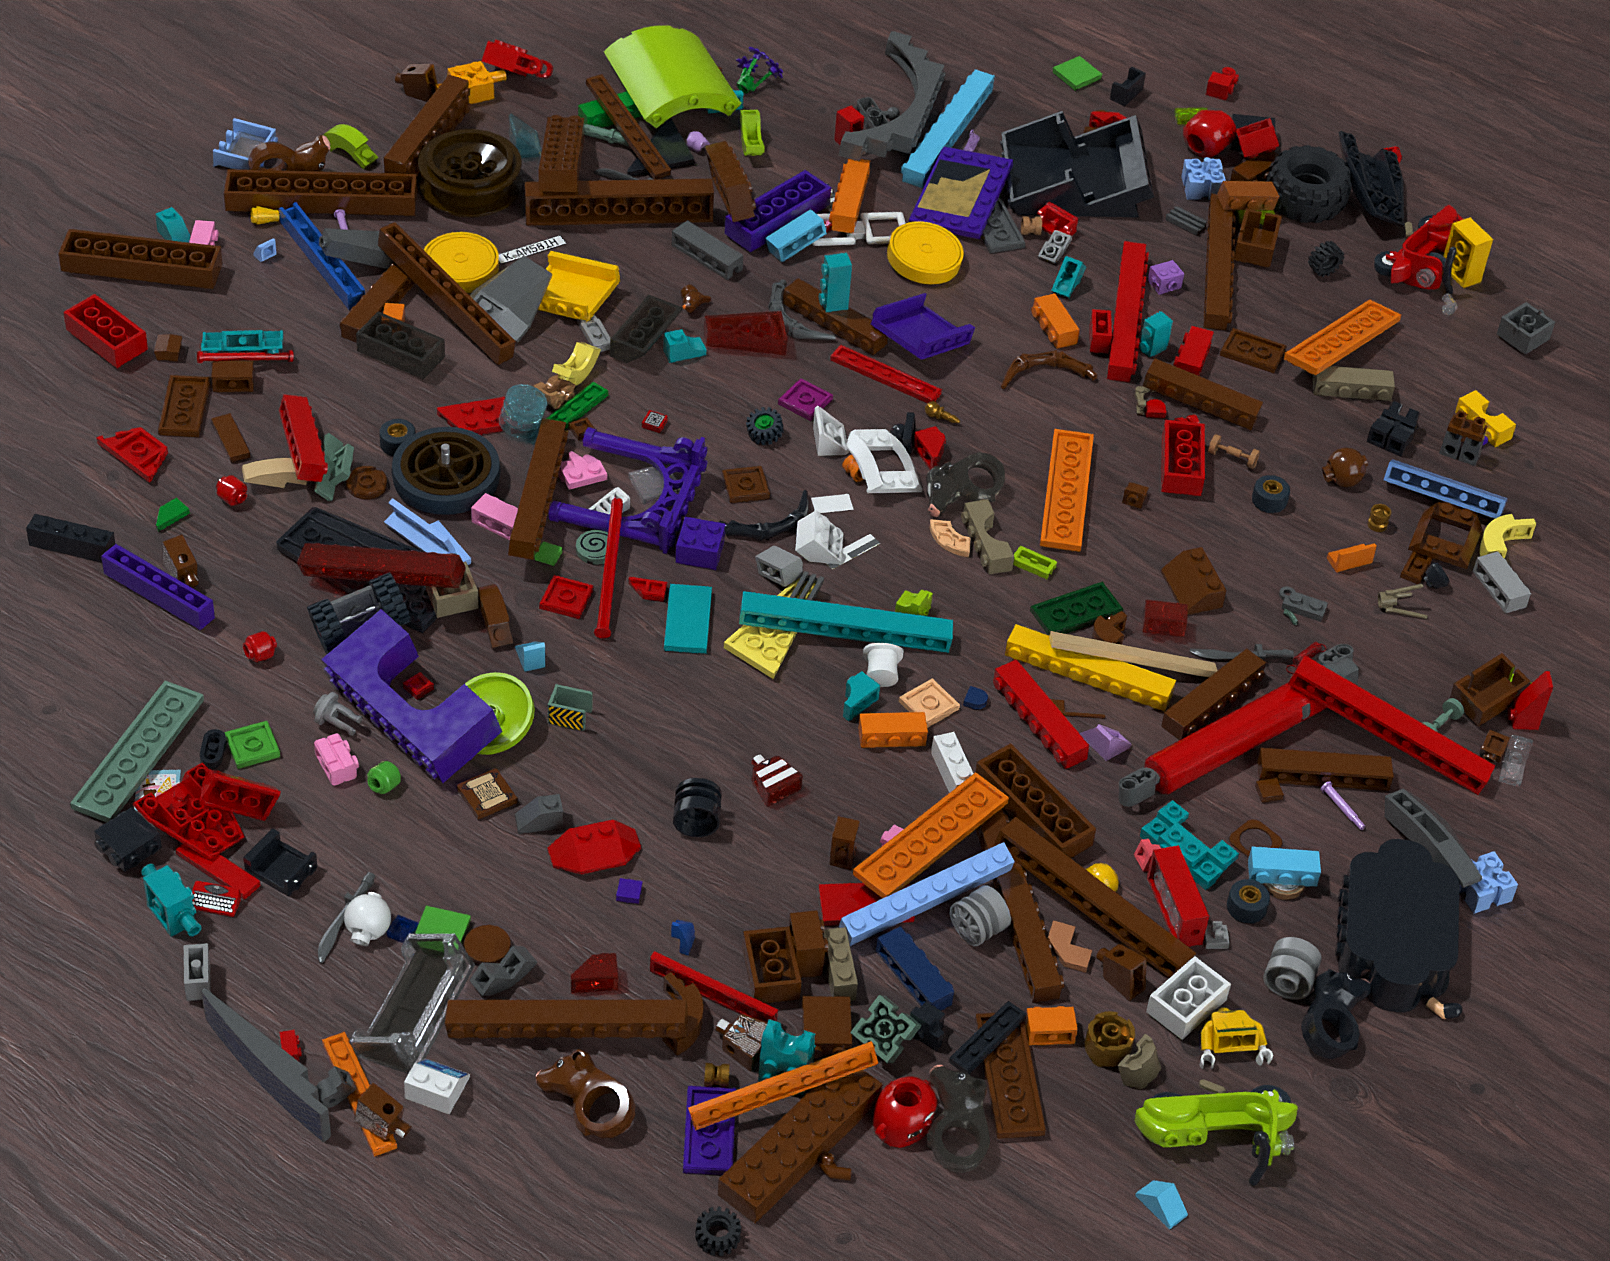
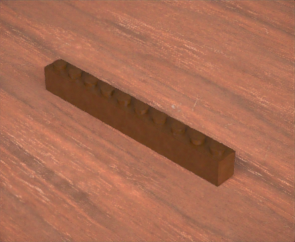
M1211 193L1208 207L1203 328L1226 331L1227 323H1231L1232 312L1229 311L1232 310L1233 287L1230 286L1233 285L1234 275L1230 274H1233L1234 263H1231L1234 260V251L1231 250L1234 249L1235 239H1232L1235 235V227L1232 226L1235 225L1236 215L1235 210H1224L1217 194Z
M396 222L380 228L378 246L497 365L513 358L516 341Z
M542 418L510 537L508 556L533 560L535 552L540 550V539L543 538L547 514H549L550 503L553 499V492L568 440L569 431L565 430L566 422Z
M1002 808L975 829L982 852L995 846L994 844L1000 830L1009 823L1008 816L1003 813ZM1015 861L1011 871L992 879L995 890L1004 899L1010 911L1011 924L1008 927V931L1032 1003L1059 999L1061 989H1064L1063 976L1058 974L1057 959L1055 956H1052L1051 941L1045 936V924L1039 918L1038 903L1033 901V890L1031 884L1027 883L1026 869Z
M1017 817L1000 830L994 844L995 846L1004 842L1012 858L1134 952L1145 957L1151 965L1167 977H1172L1196 955V952Z
M686 999L448 1000L445 1027L448 1038L457 1039L463 1037H477L481 1039L487 1037H501L505 1039L511 1037H525L529 1039L535 1037H549L553 1039L559 1037H573L577 1039L582 1037L678 1038L687 1036L688 1009Z

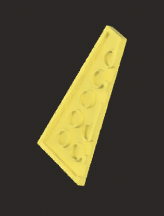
M800 578L792 582L777 596L790 598ZM806 581V583L804 584V586H803L802 590L800 591V593H799L797 599H798L799 596L801 595V593H802L803 589L805 588V586H806V584H807L808 581ZM815 583L812 584L804 600L808 599L810 593L816 585ZM743 625L724 641V648L774 679L797 632Z

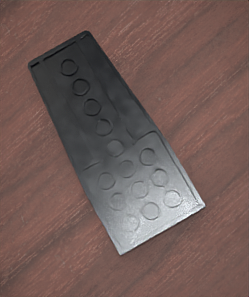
M312 507L276 541L277 550L348 594L370 586V580L390 572L396 581V585H398L409 612L411 622L404 625L423 633L437 619L425 587V570L448 566V564L442 561L439 562L434 557L418 549L317 507Z

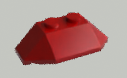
M614 819L570 828L547 847L553 868H561L581 875L624 866L641 849L635 829Z

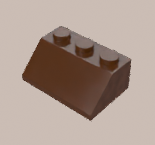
M1202 547L1182 551L1161 568V573L1184 615L1223 608L1227 590Z

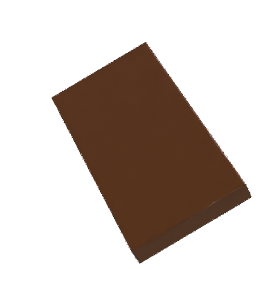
M170 375L159 422L158 435L200 436L211 383L210 377Z

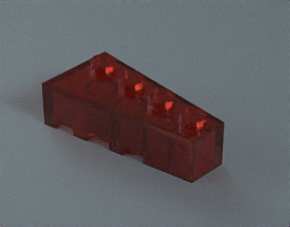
M782 311L705 316L703 332L706 346L786 356L788 339Z

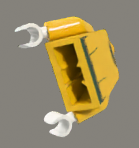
M1223 1007L1217 1012H1213L1211 1021H1207L1201 1031V1050L1204 1051L1200 1060L1201 1069H1203L1204 1061L1206 1060L1211 1063V1069H1213L1215 1057L1211 1054V1051L1223 1053L1258 1050L1259 1048L1260 1052L1256 1057L1257 1064L1262 1065L1263 1057L1267 1059L1269 1064L1273 1058V1053L1266 1048L1268 1044L1263 1026L1250 1018L1243 1010L1230 1011L1228 1008Z

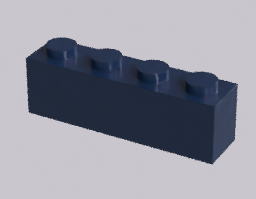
M900 926L877 938L876 953L920 1006L928 1002L941 1011L952 1005L954 996L953 986L950 982H946L941 976L939 969L931 964L925 952L916 946L909 933H906Z

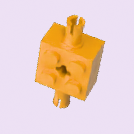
M481 61L447 68V76L452 75L469 80L470 104L494 99V82L507 79L504 69L489 72ZM435 84V91L441 84Z

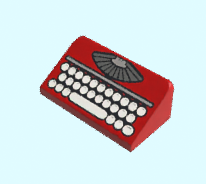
M195 881L192 891L194 895L192 903L196 910L230 917L235 916L241 901L240 889Z

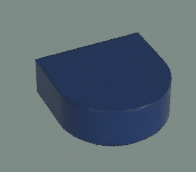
M970 686L963 706L972 709H982L987 705L988 695L984 690Z

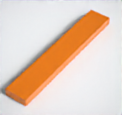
M342 1032L322 1039V1045L332 1066L349 1072L357 1089L347 1099L354 1114H356L358 1099L370 1085L346 1033ZM361 1127L374 1157L397 1149V1143L393 1134L387 1140H384Z

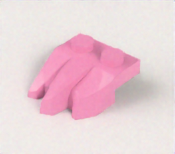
M572 451L568 452V461L561 463L558 475L561 482L565 481L569 490L607 480V472L600 460L588 454L581 457Z

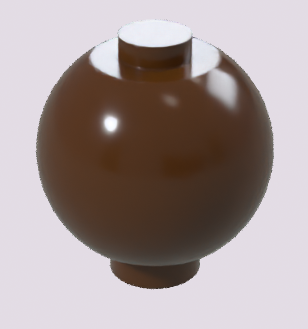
M1340 448L1329 456L1327 465L1321 468L1322 474L1326 482L1334 481L1337 486L1352 487L1364 478L1368 462L1365 455L1362 456L1357 450L1353 448Z

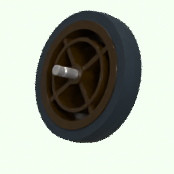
M436 427L423 430L407 438L398 447L393 456L392 479L397 493L409 505L428 513L458 514L470 511L471 507L485 493L492 496L499 485L501 467L496 449L486 438L467 429Z

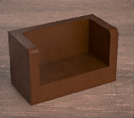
M837 817L832 835L829 865L852 869L857 851L855 841L860 821Z

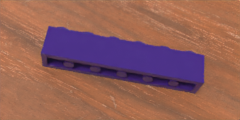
M115 544L101 556L104 574L197 629L202 630L215 618L212 599L121 546Z

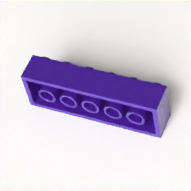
M804 170L754 199L756 209L754 210L755 217L733 222L730 215L725 216V235L749 252H752L767 243L766 237L810 209L818 213L828 207L831 201L832 188L807 170Z

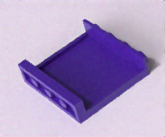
M926 293L878 307L873 312L871 325L921 360L970 344L975 327L971 324L957 328L924 305Z

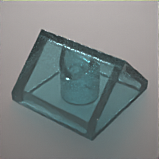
M511 113L509 115L510 142L516 146L521 158L540 157L542 150L537 131Z

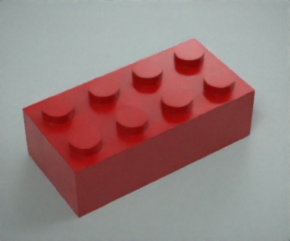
M96 294L63 312L66 330L116 368L148 350L146 332Z
M1165 420L1162 433L1161 492L1201 496L1205 481V424Z

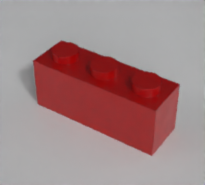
M1191 326L1189 333L1185 332L1183 344L1180 345L1178 351L1179 357H1175L1173 366L1200 376L1211 347L1214 331Z

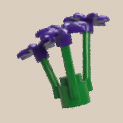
M749 47L748 51L754 53V59L748 60L745 56L742 59H736L739 63L737 67L743 70L736 86L743 93L754 92L756 87L770 75H774L775 78L777 76L781 79L783 78L781 74L783 70L778 68L779 64L774 63L765 52H760L758 48ZM760 57L764 60L769 59V62H766L770 67L768 72L754 84V78L750 76L751 71L755 72V68H758V65L755 63L757 60L759 61Z

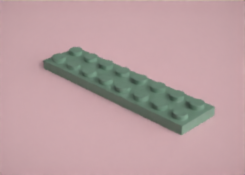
M164 681L71 801V809L104 822H109L117 817L203 703L204 695Z

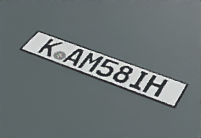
M561 235L500 253L499 263L504 264L517 260L522 256H530L567 243Z

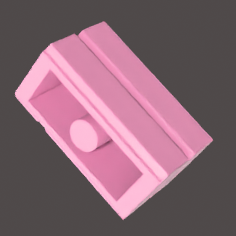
M336 733L314 742L315 755L333 786L357 777L359 763L355 755H350V746L347 740H342L340 735Z

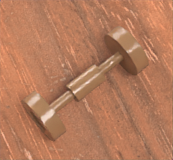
M1215 434L1213 436L1208 453L1215 454L1218 448L1223 449L1230 455L1249 459L1247 467L1254 469L1260 456L1259 450L1253 449L1251 455L1242 453L1240 449L1221 445L1222 437Z

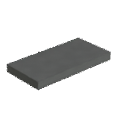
M1000 196L981 235L989 253L1025 248V241Z

